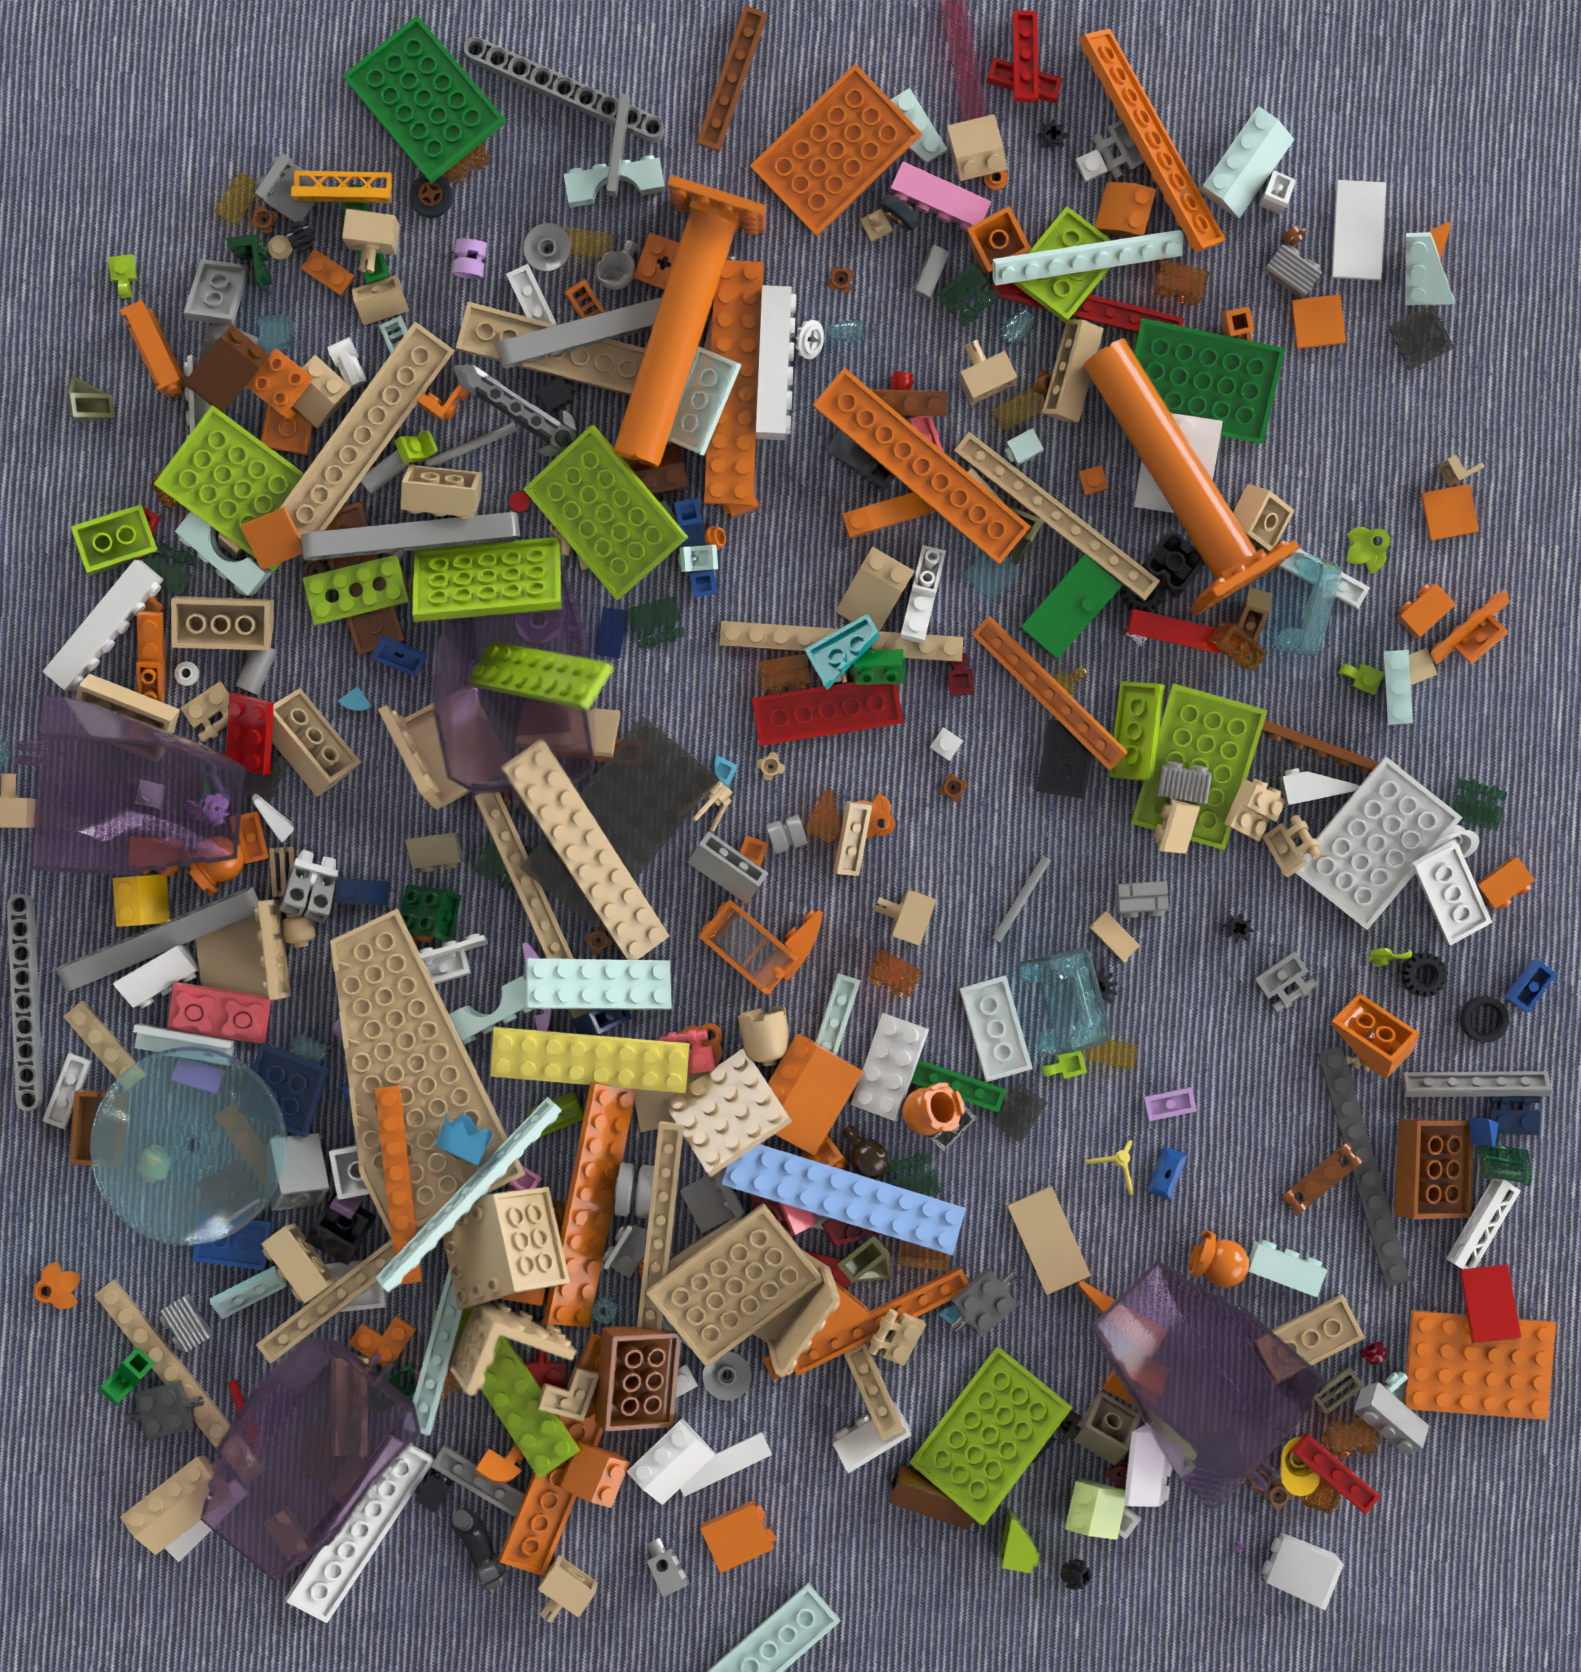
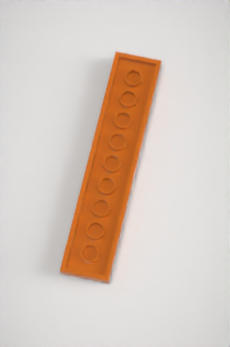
M1106 29L1083 35L1078 40L1084 55L1090 60L1095 75L1101 80L1107 97L1112 100L1117 109L1118 117L1128 129L1129 137L1139 149L1141 159L1150 169L1154 182L1160 187L1164 200L1171 207L1177 224L1182 227L1187 236V242L1190 247L1197 253L1226 241L1111 30Z
M726 260L713 298L711 352L741 364V367L706 449L704 504L753 506L764 262Z
M845 367L812 405L998 565L1031 527Z
M590 1082L560 1234L570 1283L550 1287L543 1320L546 1324L590 1327L602 1258L604 1256L615 1201L616 1179L619 1177L620 1164L623 1160L637 1089L611 1087Z
M590 1332L577 1367L599 1372L602 1336ZM597 1384L584 1421L558 1415L576 1443L579 1441L598 1446L604 1431L594 1422ZM570 1458L540 1479L533 1472L498 1560L500 1563L545 1576L577 1497L559 1487Z

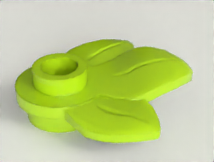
M1356 527L1347 533V537L1354 544L1348 550L1346 561L1351 564H1363L1366 562V566L1371 574L1377 572L1386 561L1385 550L1390 545L1389 534L1380 528L1369 530L1365 527ZM1376 536L1382 538L1383 542L1381 545L1373 543V539Z
M1375 949L1370 951L1368 962L1374 963L1376 967L1386 966L1389 964L1388 961L1411 958L1412 951L1404 954H1393L1390 949Z

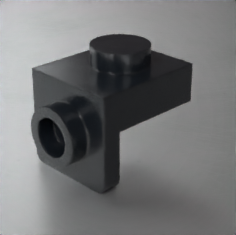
M1070 1410L1056 1429L1063 1433L1060 1441L1063 1445L1069 1438L1073 1440L1080 1430L1077 1424L1081 1416Z

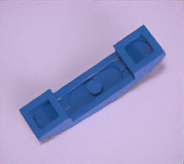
M698 498L674 502L678 525L688 536L683 542V547L707 545L704 539L705 529ZM713 569L689 571L694 598L718 593Z

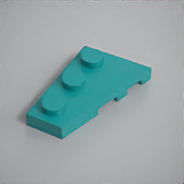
M867 613L804 650L828 690L881 635Z

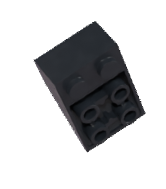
M839 430L825 450L882 492L887 490L895 478L894 475L841 430Z

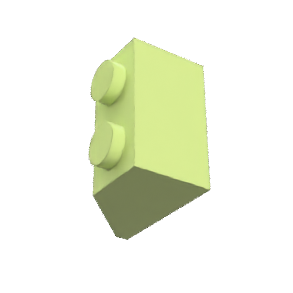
M1084 1478L1077 1480L1073 1490L1065 1529L1087 1536L1117 1540L1125 1509L1126 1490Z

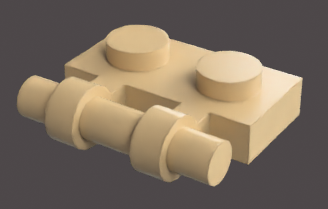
M219 681L180 708L193 728L196 729L202 724L205 727V730L198 734L202 742L209 738L214 739L219 735L218 732L228 726L230 693L222 681ZM221 712L223 718L212 724L210 718Z
M1295 815L1290 819L1294 825L1288 829L1286 825L1281 823L1262 836L1286 877L1291 876L1308 864L1304 858V855L1310 853L1313 859L1321 856L1316 839H1312L1308 832L1309 827L1305 821L1301 820L1299 815ZM1300 836L1303 844L1297 846L1294 838Z
M889 1309L887 1315L883 1316L880 1321L881 1326L877 1334H873L870 1340L871 1345L868 1348V1352L876 1355L879 1349L884 1348L881 1353L883 1358L904 1366L926 1323L924 1320L906 1313H902L898 1321L896 1320L898 1313L893 1309ZM889 1330H893L890 1338H886Z

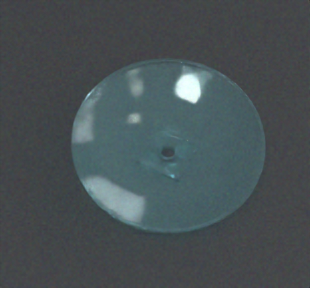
M200 1047L172 1048L147 1056L135 1063L107 1091L98 1108L92 1127L90 1151L92 1168L104 1199L117 1216L132 1229L151 1239L168 1244L198 1245L210 1243L230 1236L244 1228L263 1211L277 1190L285 1167L287 1154L286 1127L281 1109L272 1091L264 1080L245 1063L233 1056L213 1049ZM192 1138L197 1139L200 1143V1148L195 1153L191 1152L188 1148V1142Z

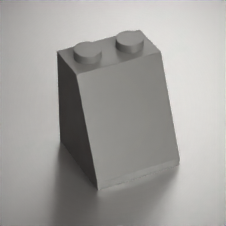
M309 1132L305 1138L299 1135L287 1137L285 1134L271 1138L266 1147L271 1210L276 1211L320 1205L329 1189L319 1133L311 1134Z

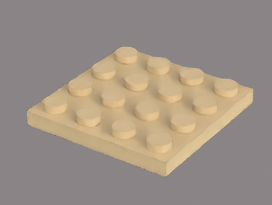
M744 1048L716 1066L713 1071L707 1072L686 1087V1093H676L663 1102L677 1124H684L683 1135L710 1177L793 1122L753 1060L746 1056Z

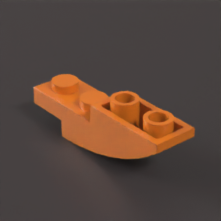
M138 611L137 693L164 703L166 632H164L163 612Z
M812 909L802 919L805 923L799 929L794 926L785 935L788 940L784 944L799 957L783 978L786 981L796 973L813 947L823 915L820 909L817 912Z

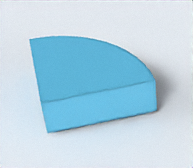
M358 686L338 700L341 705L354 711H364L373 707Z
M716 755L714 761L715 774L720 782L729 787L738 765Z
M955 1304L949 1305V1307L946 1306L938 1313L939 1316L950 1324L960 1316Z

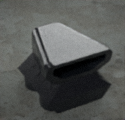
M1169 529L1141 566L1165 585L1168 592L1176 598L1182 594L1205 562L1194 546L1183 539L1181 535Z

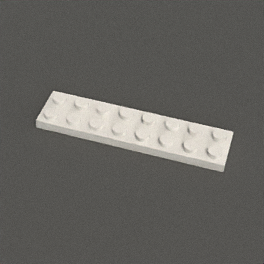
M392 1435L285 1597L286 1602L328 1623L433 1464L434 1457L401 1438Z

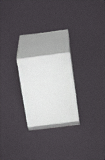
M1273 171L1259 206L1281 215L1287 207L1296 180Z

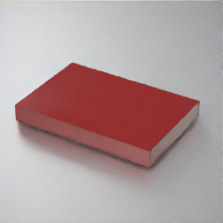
M1508 1264L1459 1270L1472 1343L1521 1338Z

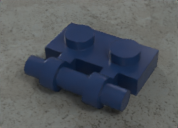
M1540 1096L1490 1097V1102H1499V1109H1489V1119L1499 1123L1497 1134L1539 1135L1540 1111L1530 1110V1104L1540 1103ZM1509 1102L1520 1103V1109H1508Z

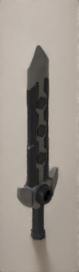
M455 365L453 367L460 386L484 402L491 404L546 443H549L550 445L538 449V452L546 457L560 455L576 439V426L573 417L566 411H562L563 425H561L558 420L535 405L530 404L475 365Z

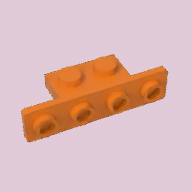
M1502 590L1499 594L1492 595L1484 607L1475 610L1470 615L1469 620L1462 626H1456L1450 636L1444 641H1439L1431 652L1433 662L1436 665L1439 664L1452 651L1456 650L1472 665L1508 634L1507 629L1493 616L1509 603L1508 593Z

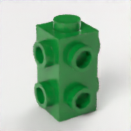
M904 649L866 650L850 666V675L855 676V684L904 683L906 669Z

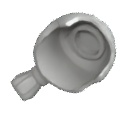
M627 240L621 252H607L603 255L596 268L597 279L602 286L609 290H621L630 284L635 273V262L632 254L638 248L637 243Z

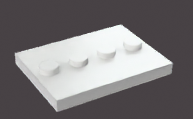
M1171 413L1213 480L1223 421ZM1141 460L1134 507L1174 513Z

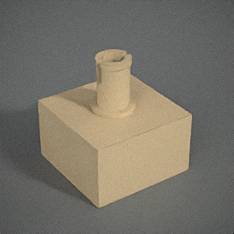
M346 209L342 238L348 249L361 251L359 271L366 272L367 267L368 273H374L376 253L396 255L400 225L395 215Z
M978 340L972 341V345L968 343L964 346L973 366L961 371L958 381L970 406L1015 384L1017 375L1005 351L986 359Z
M1 774L0 828H38L39 799L18 798L16 796L17 774Z
M911 890L906 891L903 902L900 905L879 897L877 903L886 906V908L876 905L874 912L895 918L891 936L920 946L936 899Z
M558 1555L545 1573V1576L541 1579L538 1588L539 1591L551 1598L540 1612V1616L545 1619L548 1613L552 1611L547 1621L553 1623L562 1607H564L579 1618L595 1595L598 1582Z

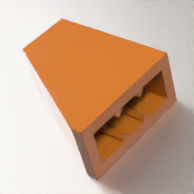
M836 1281L840 1304L834 1313L830 1312L827 1316L823 1329L819 1333L816 1332L811 1339L812 1343L862 1321L870 1315L867 1306Z

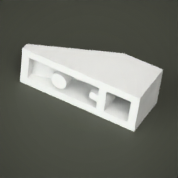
M1299 768L1285 771L1286 776L1279 777L1283 798L1286 799L1285 805L1353 792L1360 786L1308 771L1300 773Z

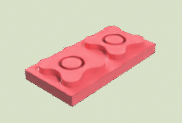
M174 982L167 1030L259 1044L265 1043L271 1000H269V996Z

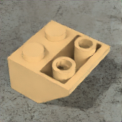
M1173 798L1163 802L1160 813L1163 821L1161 825L1157 824L1154 833L1155 842L1160 851L1186 854L1200 808L1198 803Z

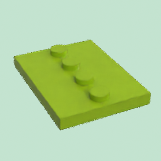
M1066 206L1029 253L1112 240ZM1111 267L1014 282V284L1063 322L1067 323Z

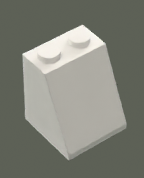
M1281 1532L1279 1538L1276 1537L1272 1543L1271 1551L1273 1553L1270 1561L1266 1560L1262 1569L1264 1580L1276 1588L1326 1610L1344 1564L1335 1553Z

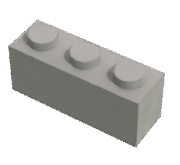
M711 832L706 834L687 862L746 904L768 875V872Z
M1379 1382L1360 1390L1354 1410L1357 1415L1404 1455L1423 1449L1429 1428L1426 1422Z

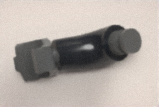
M470 1509L456 1511L452 1517V1528L464 1542L473 1565L480 1564V1566L474 1568V1571L483 1589L489 1590L492 1588L494 1590L502 1586V1582L509 1575L504 1564L499 1562V1557L490 1559L495 1556L489 1533L481 1517Z

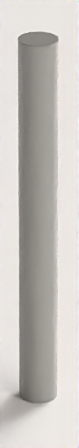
M512 422L429 458L425 462L428 467L438 466L518 431L517 427Z
M1042 856L992 937L994 940L1001 943L1051 862L1049 858Z

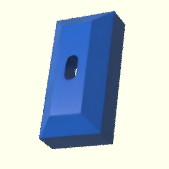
M384 635L381 636L372 653L373 660L414 677H417L427 658L425 652Z
M1163 1146L1146 1191L1170 1201L1188 1155ZM1170 1169L1169 1177L1165 1178L1166 1171Z

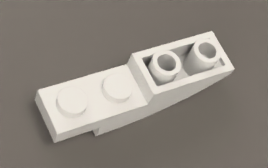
M922 545L904 618L901 639L924 644L946 554L945 550Z

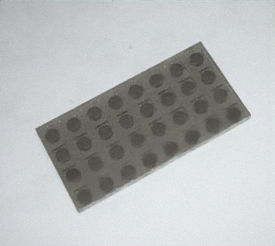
M642 716L614 750L613 757H608L579 793V796L635 881L718 777ZM545 836L521 865L520 869L593 928L597 929L602 922Z

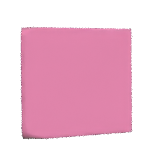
M523 1167L525 1175L511 1181L507 1191L535 1189L542 1178Z

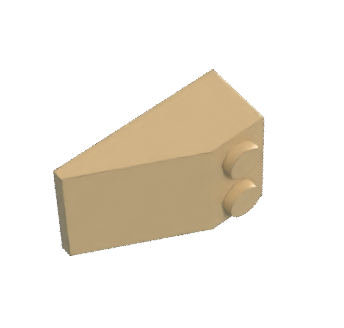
M872 547L835 612L851 622L868 613L877 630L880 631L913 576L914 571Z

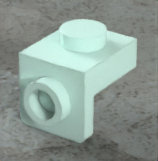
M716 545L680 547L678 562L682 572L718 569Z
M1394 1372L1385 1380L1386 1385L1384 1387L1403 1403L1405 1381L1408 1377L1402 1372L1398 1374Z

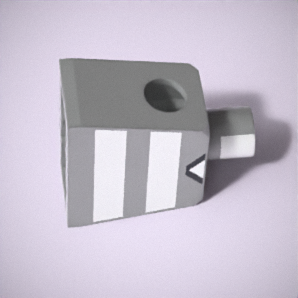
M660 1538L647 1544L653 1557L647 1563L663 1598L690 1584L672 1548L666 1551ZM661 1560L667 1561V1569L661 1567Z

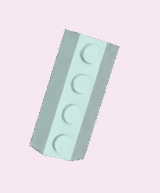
M1258 106L1200 189V193L1239 219L1290 147L1294 138L1277 118Z

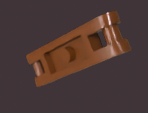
M1348 1142L1339 1147L1280 1197L1284 1203H1288L1293 1208L1292 1212L1295 1216L1301 1214L1308 1206L1363 1162L1359 1155L1356 1156L1351 1151L1352 1147ZM1342 1156L1348 1161L1345 1166L1338 1160ZM1299 1191L1305 1197L1301 1202L1295 1197Z

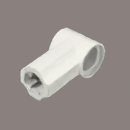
M350 337L327 347L335 366H338L344 381L351 389L360 387L368 382L357 359L359 356Z

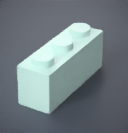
M1409 650L1384 651L1388 725L1413 723Z
M1263 1240L1262 1244L1255 1241L1249 1256L1248 1272L1318 1297L1327 1269L1321 1266L1323 1262L1308 1257L1307 1261L1298 1258L1300 1253L1287 1248L1285 1252L1276 1249V1244Z

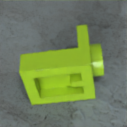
M425 430L417 436H402L394 441L403 463L423 462L438 451L429 430Z

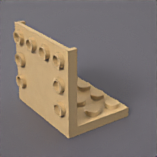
M470 684L404 719L397 710L392 711L387 705L378 709L420 794L436 810L505 774L501 767L510 760Z
M280 900L258 901V907H255L254 915L196 939L201 986L269 996V1000L291 996L285 940L282 929V914L279 911Z
M549 1187L492 1194L476 1200L472 1204L470 1211L462 1215L455 1222L452 1230L443 1235L459 1310L468 1309L517 1292L570 1283Z
M804 1250L802 1252L822 1275L824 1281L753 1333L767 1343L774 1372L782 1378L787 1372H791L794 1369L798 1356L801 1352L804 1353L808 1350L816 1332L819 1333L823 1329L827 1316L830 1312L834 1313L840 1304V1296L830 1267Z
M486 1302L472 1307L450 1361L449 1369L465 1393L475 1396L477 1389L480 1390L485 1380V1375L483 1374L486 1367L490 1366L493 1361V1350L499 1335L573 1360L576 1350L571 1346V1341L565 1338L566 1335L560 1332L561 1329L555 1327V1325L544 1323V1318L538 1321L533 1319L534 1316L525 1311H520L518 1314L512 1312L511 1307L505 1304L498 1303L495 1306Z

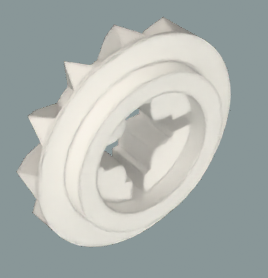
M816 320L803 321L802 327L798 328L799 334L795 337L797 339L795 348L798 349V355L805 359H813L819 354L823 346V327Z

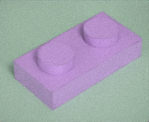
M1192 1087L1143 1097L1148 1121L1197 1111Z

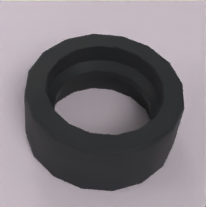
M1488 996L1475 997L1469 1000L1462 1008L1460 1014V1024L1464 1033L1471 1039L1483 1043L1494 1042L1500 1039L1506 1033L1510 1023L1509 1013L1505 1005L1498 999ZM1481 1005L1491 1006L1496 1010L1499 1017L1495 1030L1487 1034L1477 1032L1471 1025V1014L1475 1008Z

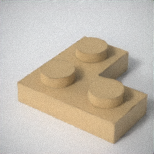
M575 1366L567 1389L544 1383L536 1407L543 1411L584 1421L599 1374Z

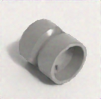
M799 814L786 818L783 824L780 821H776L766 825L775 854L788 851L790 845L797 848L808 844Z

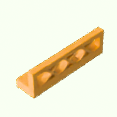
M294 171V186H291V196L294 201L392 203V173ZM300 177H310L316 184L313 187L300 186ZM328 178H335L340 183L338 187H323L321 184ZM353 178H359L365 184L363 187L346 186ZM376 179H387L386 188H372L370 185Z

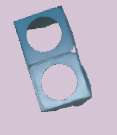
M448 1110L435 1146L478 1166L494 1133L492 1134L490 1130L487 1131V1127L482 1128L478 1132L476 1125L466 1114L461 1115L449 1124Z

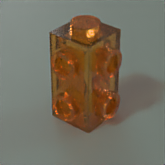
M1362 1418L1354 1419L1351 1424L1344 1425V1422L1332 1423L1329 1425L1330 1428H1327L1324 1432V1436H1322L1323 1447L1333 1456H1337L1338 1459L1351 1457L1352 1453L1361 1451V1454L1373 1453L1376 1451L1375 1448H1378L1381 1444L1379 1432Z

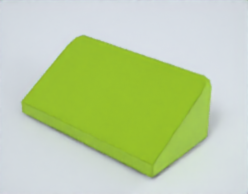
M574 1091L552 1100L562 1111L553 1123L548 1124L544 1128L540 1137L583 1120L584 1113ZM538 1106L531 1108L530 1114H532Z

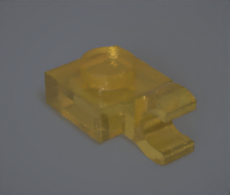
M1082 666L1069 676L1063 670L1053 678L1071 695L1077 691L1074 683L1088 675V673Z

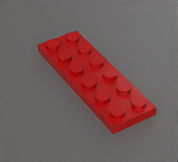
M855 682L831 685L828 690L824 686L752 698L759 746L903 724L897 684L856 685Z

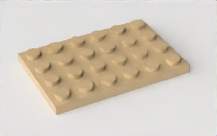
M763 1203L649 1288L646 1294L707 1368L824 1280L822 1275Z

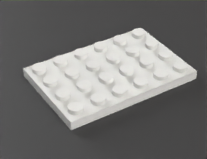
M1384 756L1317 836L1316 841L1319 845L1318 849L1321 856L1313 859L1310 853L1304 855V858L1308 864L1295 873L1368 930L1414 876L1415 871L1411 863L1427 855L1431 846L1439 839L1447 836L1462 817L1388 757Z

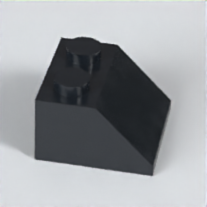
M334 1193L313 1224L305 1242L348 1266L377 1216L359 1206L351 1219L330 1208L332 1201L337 1193Z

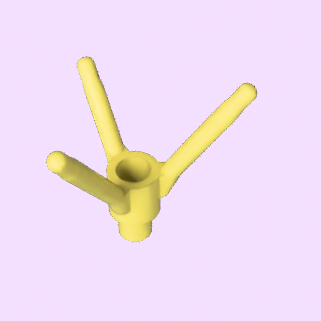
M1131 1140L1126 1143L1124 1150L1117 1152L1114 1156L1093 1158L1085 1161L1086 1164L1114 1162L1116 1166L1122 1167L1128 1193L1133 1195V1187L1127 1164L1130 1161L1128 1152L1132 1146Z

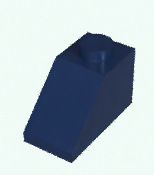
M337 878L335 903L387 906L389 881Z
M594 1009L571 1021L577 1034L597 1036L632 1018L628 1010Z

